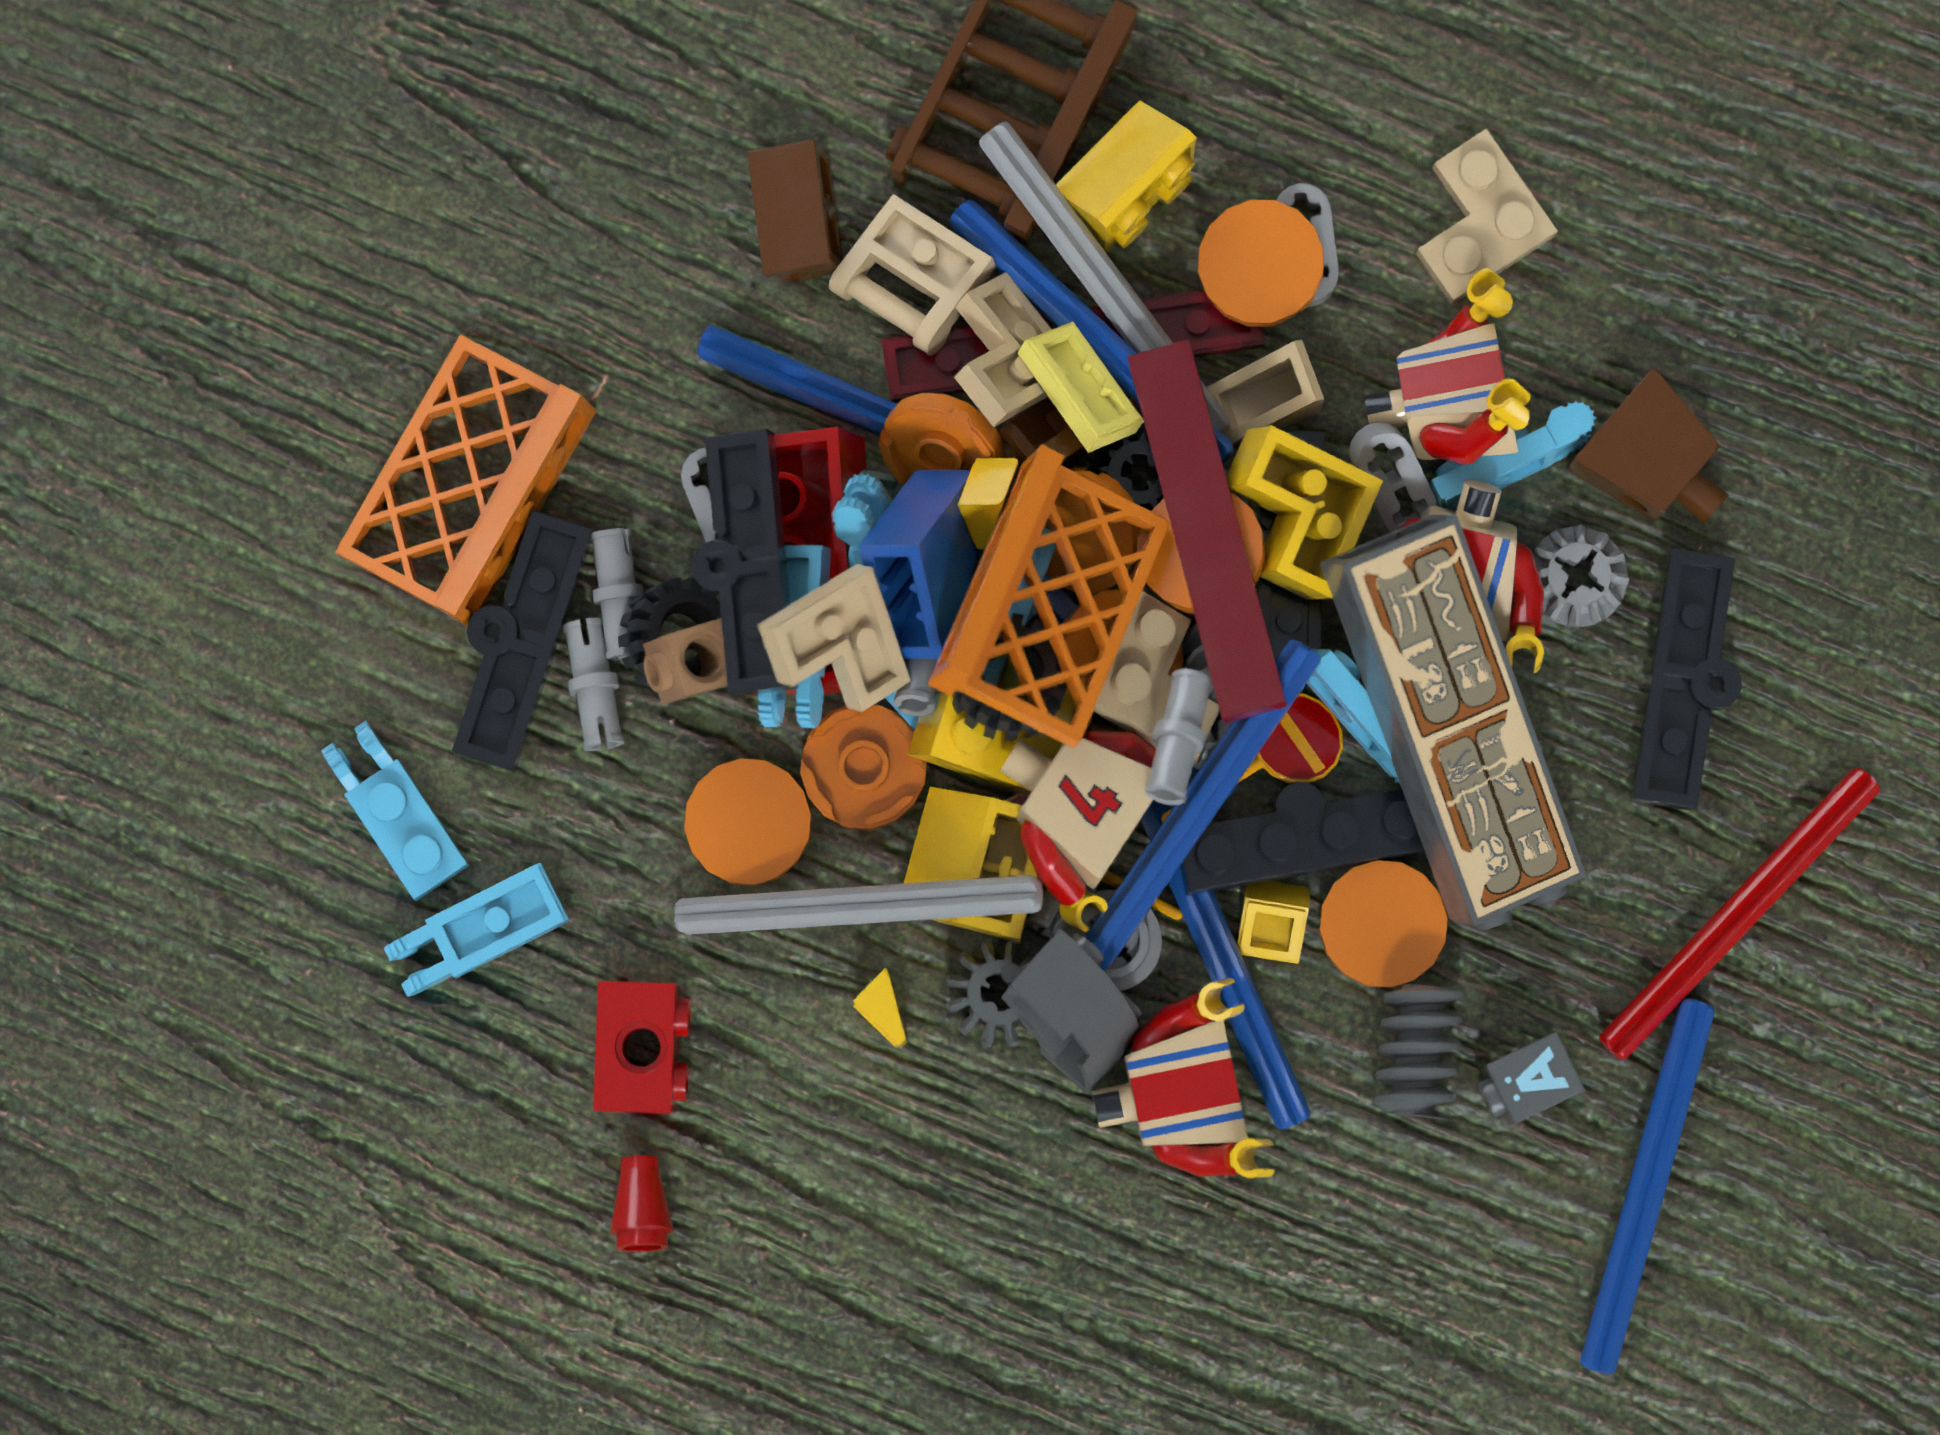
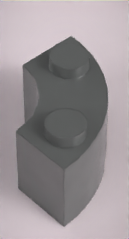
M1060 929L1013 981L1001 999L1021 1017L1033 1032L1040 1044V1053L1089 1095L1132 1046L1134 1036L1140 1031L1137 1020L1141 1017L1142 1013L1131 999L1119 991L1117 986L1101 969L1099 964L1104 960L1101 952L1083 936L1074 934L1070 937Z

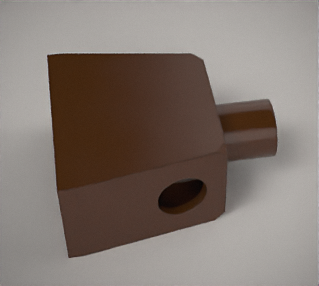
M1653 368L1567 468L1576 477L1652 521H1656L1674 500H1677L1701 522L1705 523L1729 496L1726 491L1700 470L1718 450L1719 444L1665 379Z

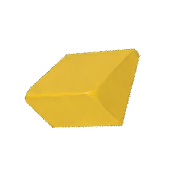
M976 458L975 463L972 465L957 505L977 549L986 548L1019 464L1015 458Z
M1276 881L1246 885L1237 946L1241 955L1299 964L1309 911L1310 889L1301 885Z
M885 968L853 1000L855 1003L853 1006L895 1048H902L907 1043V1038L890 973Z

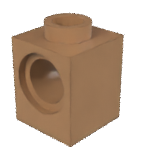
M721 618L666 634L643 644L646 653L644 658L645 676L653 691L659 694L662 706L727 686ZM687 647L694 650L700 658L701 672L699 676L691 673L685 664L684 654Z

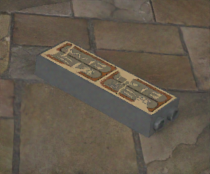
M1433 514L1320 562L1365 689L1391 754L1392 763L1449 919L1475 926L1477 930L1490 929L1509 921L1513 917L1511 910L1530 901L1533 905L1545 904L1568 893L1566 885L1585 877L1586 873L1458 517Z

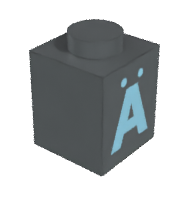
M1557 1032L1481 1066L1480 1068L1486 1079L1477 1083L1480 1094L1492 1117L1496 1118L1503 1114L1508 1125L1516 1124L1585 1091Z

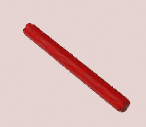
M1860 767L1851 770L1600 1034L1599 1040L1613 1056L1620 1060L1628 1058L1873 800L1881 788L1874 777Z

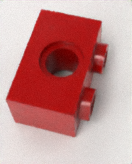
M598 981L593 1111L676 1114V1101H687L689 1065L688 1062H678V1036L689 1037L691 999L680 998V986L676 983ZM638 1031H653L659 1038L661 1045L658 1058L648 1066H635L627 1056L626 1048L629 1039Z

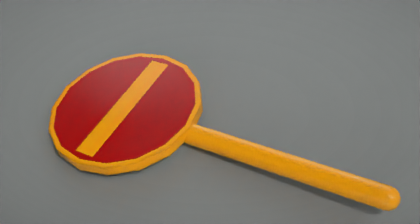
M1300 693L1239 782L1261 768H1264L1271 776L1288 784L1296 782L1309 784L1323 779L1337 765L1343 750L1342 729L1336 716L1322 701ZM1171 810L1162 815V823L1167 818Z

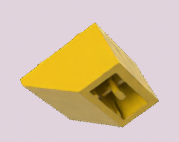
M1139 100L1056 186L1106 253L1116 243L1124 249L1148 225L1149 220L1145 216L1160 199L1167 204L1171 203L1192 181L1193 176L1189 172L1196 163L1193 157L1197 137L1186 127Z
M930 787L904 883L1032 875L1038 879V875L1020 839L1022 824L1017 820V816L1023 806L992 797ZM1028 913L930 920L1008 941L1014 940L1020 944Z

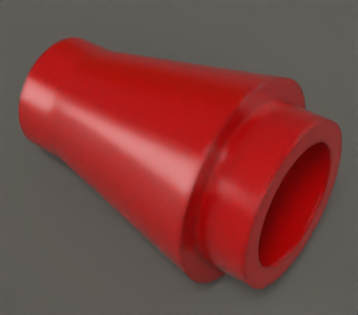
M651 1155L623 1157L620 1159V1178L610 1227V1235L616 1236V1249L622 1252H653L667 1249L668 1234L674 1232L659 1172V1158Z

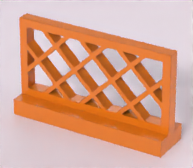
M460 334L335 553L444 612L461 624L468 626L473 613L485 607L521 545L532 510L540 512L596 414V409L581 394L562 384L558 386ZM471 356L488 365L493 387L461 397L456 378L468 357ZM500 372L515 380L503 383ZM532 388L548 396L536 418L513 424L507 395ZM449 392L451 400L442 403ZM496 399L504 428L472 438L464 409ZM455 413L462 441L430 451L425 434L430 423L435 418ZM525 435L523 441L519 446L517 437ZM507 440L512 457L507 469L502 474L482 480L475 450ZM418 446L420 455L411 457ZM465 454L472 483L440 493L433 463ZM423 467L430 496L399 506L394 486L400 475ZM495 489L488 500L486 491ZM476 495L480 516L473 528L451 534L444 505ZM387 502L388 510L380 512L384 503ZM434 508L441 538L409 548L402 518ZM392 522L399 551L375 559L358 551L370 528ZM463 544L460 551L456 555L454 546ZM444 550L449 570L437 591L434 592L418 583L412 559ZM402 563L405 576L391 569L390 566Z
M1041 444L1020 466L927 685L949 696L959 690L1074 748L1081 742L1168 530L1170 521L1062 466L1061 463L1064 455ZM1060 488L1082 498L1090 517L1089 521L1064 528L1054 503ZM1102 509L1111 514L1104 515ZM1125 520L1148 532V535L1140 552L1121 557L1109 525ZM1047 522L1051 533L1041 535ZM1095 530L1108 562L1081 570L1069 538ZM1055 542L1068 575L1041 583L1031 559L1035 548ZM1135 564L1132 574L1129 576L1126 567ZM1112 572L1122 598L1117 607L1099 612L1086 580ZM1024 577V580L1028 588L1018 590L1021 580ZM1072 584L1085 617L1058 625L1046 592ZM1032 597L1045 630L1018 638L1008 611L1012 603ZM1113 619L1107 632L1103 622ZM1089 627L1099 654L1095 662L1076 668L1063 635ZM999 633H1001L1004 643L994 646ZM1049 640L1062 673L1035 681L1022 648ZM1009 653L1022 686L1003 691L980 679L988 659ZM1090 674L1084 688L1080 677ZM1064 682L1067 683L1076 705L1070 724L1048 713L1040 690ZM1026 695L1028 703L1019 699V697Z

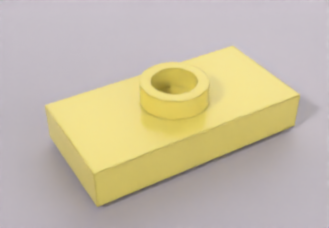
M1073 321L1025 340L1018 350V355L1088 453L1135 434L1144 422Z

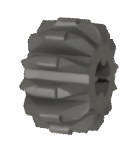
M985 940L981 942V951L986 961L985 964L979 966L974 958L966 952H963L958 958L961 965L972 973L970 980L958 975H948L946 984L953 989L967 991V997L948 1001L946 1003L949 1013H957L971 1008L973 1013L962 1021L959 1031L963 1035H967L974 1030L980 1021L984 1022L986 1026L981 1037L982 1046L991 1047L994 1042L996 1027H1004L1008 1046L1015 1047L1019 1042L1014 1023L1020 1021L1031 1034L1033 1032L1012 1008L998 1011L994 1002L983 1003L981 991L982 988L990 990V984L987 981L997 976H1001L1004 984L1010 986L1037 956V953L1032 952L1021 965L1018 966L1013 963L1018 952L1017 941L1009 940L1005 946L1004 960H995L994 946L990 940Z

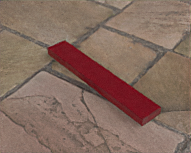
M1205 290L1141 299L1173 343L1189 339L1195 358L1264 348L1265 340L1262 327H1248L1225 317L1209 300ZM1099 306L1089 307L1122 338ZM1040 314L1051 329L1057 328L1043 314ZM970 325L951 328L944 345L937 353L931 356L913 345V337L909 334L881 338L890 401L899 403L902 399L919 393L946 395L966 393L954 377L967 363L989 352L988 348L975 334Z
M1187 339L1127 356L1222 720L1226 724L1288 707L1191 343Z

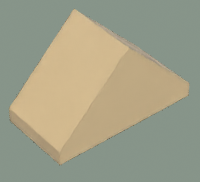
M1302 340L1293 341L1206 387L1229 417L1228 425L1221 432L1232 442V445L1242 442L1247 429L1269 425L1281 429L1317 416L1324 401L1322 391Z

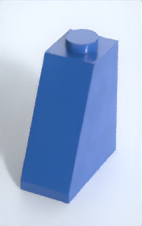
M915 470L859 544L863 565L873 568L903 658L938 659L966 595L979 549L976 548L957 504L971 470Z

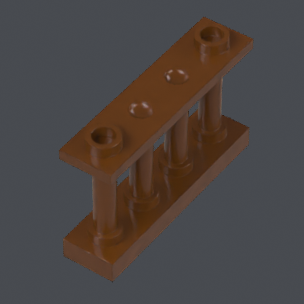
M974 0L911 127L908 128L901 124L892 138L885 159L893 162L890 167L892 182L904 187L914 166L1000 206L998 213L1006 216L1004 228L1018 242L1027 246L1038 223L1008 183L927 144L926 141L942 110L987 132L999 123L1006 121L1011 124L1056 185L1060 181L1136 28L1138 10L1118 0H1114L1107 16L1097 12L1094 17L1058 0H999L1083 40L1081 47L1089 50V53L1080 71L1069 68L1066 73L982 33L981 31L997 0ZM969 55L1055 95L1054 102L1062 107L1052 127L1042 123L1037 128L953 88Z

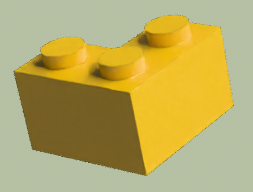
M1272 425L1247 429L1226 477L1230 492L1277 514L1265 541L1266 562L1260 577L1307 600L1332 598L1320 562L1355 547L1383 480Z
M1008 657L997 688L1003 691L1022 686L1010 657ZM1067 686L1060 710L1056 711L1055 717L1070 724L1075 703ZM935 694V709L931 714L919 716L907 755L1015 793L1030 795L1032 793L1030 790L1000 771L1021 739L1053 760L1062 748L1063 743L1040 731L1027 738L1024 730L1019 731L1017 741H1005V731L996 730L994 739L983 736L984 725L978 723L972 730L964 723L967 713L965 711L956 713L952 706L954 695Z

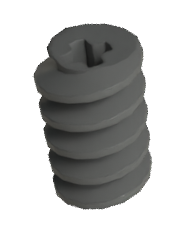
M1403 984L1402 989L1383 995V1003L1399 1010L1400 1014L1382 1019L1380 1028L1397 1036L1398 1039L1381 1044L1378 1047V1054L1395 1062V1066L1377 1070L1375 1079L1393 1088V1091L1375 1096L1373 1098L1374 1106L1390 1114L1453 1120V1118L1436 1110V1105L1456 1100V1093L1439 1085V1079L1457 1075L1458 1067L1441 1059V1053L1460 1049L1461 1042L1443 1033L1444 1027L1463 1023V1016L1446 1008V1002L1465 997L1466 990Z

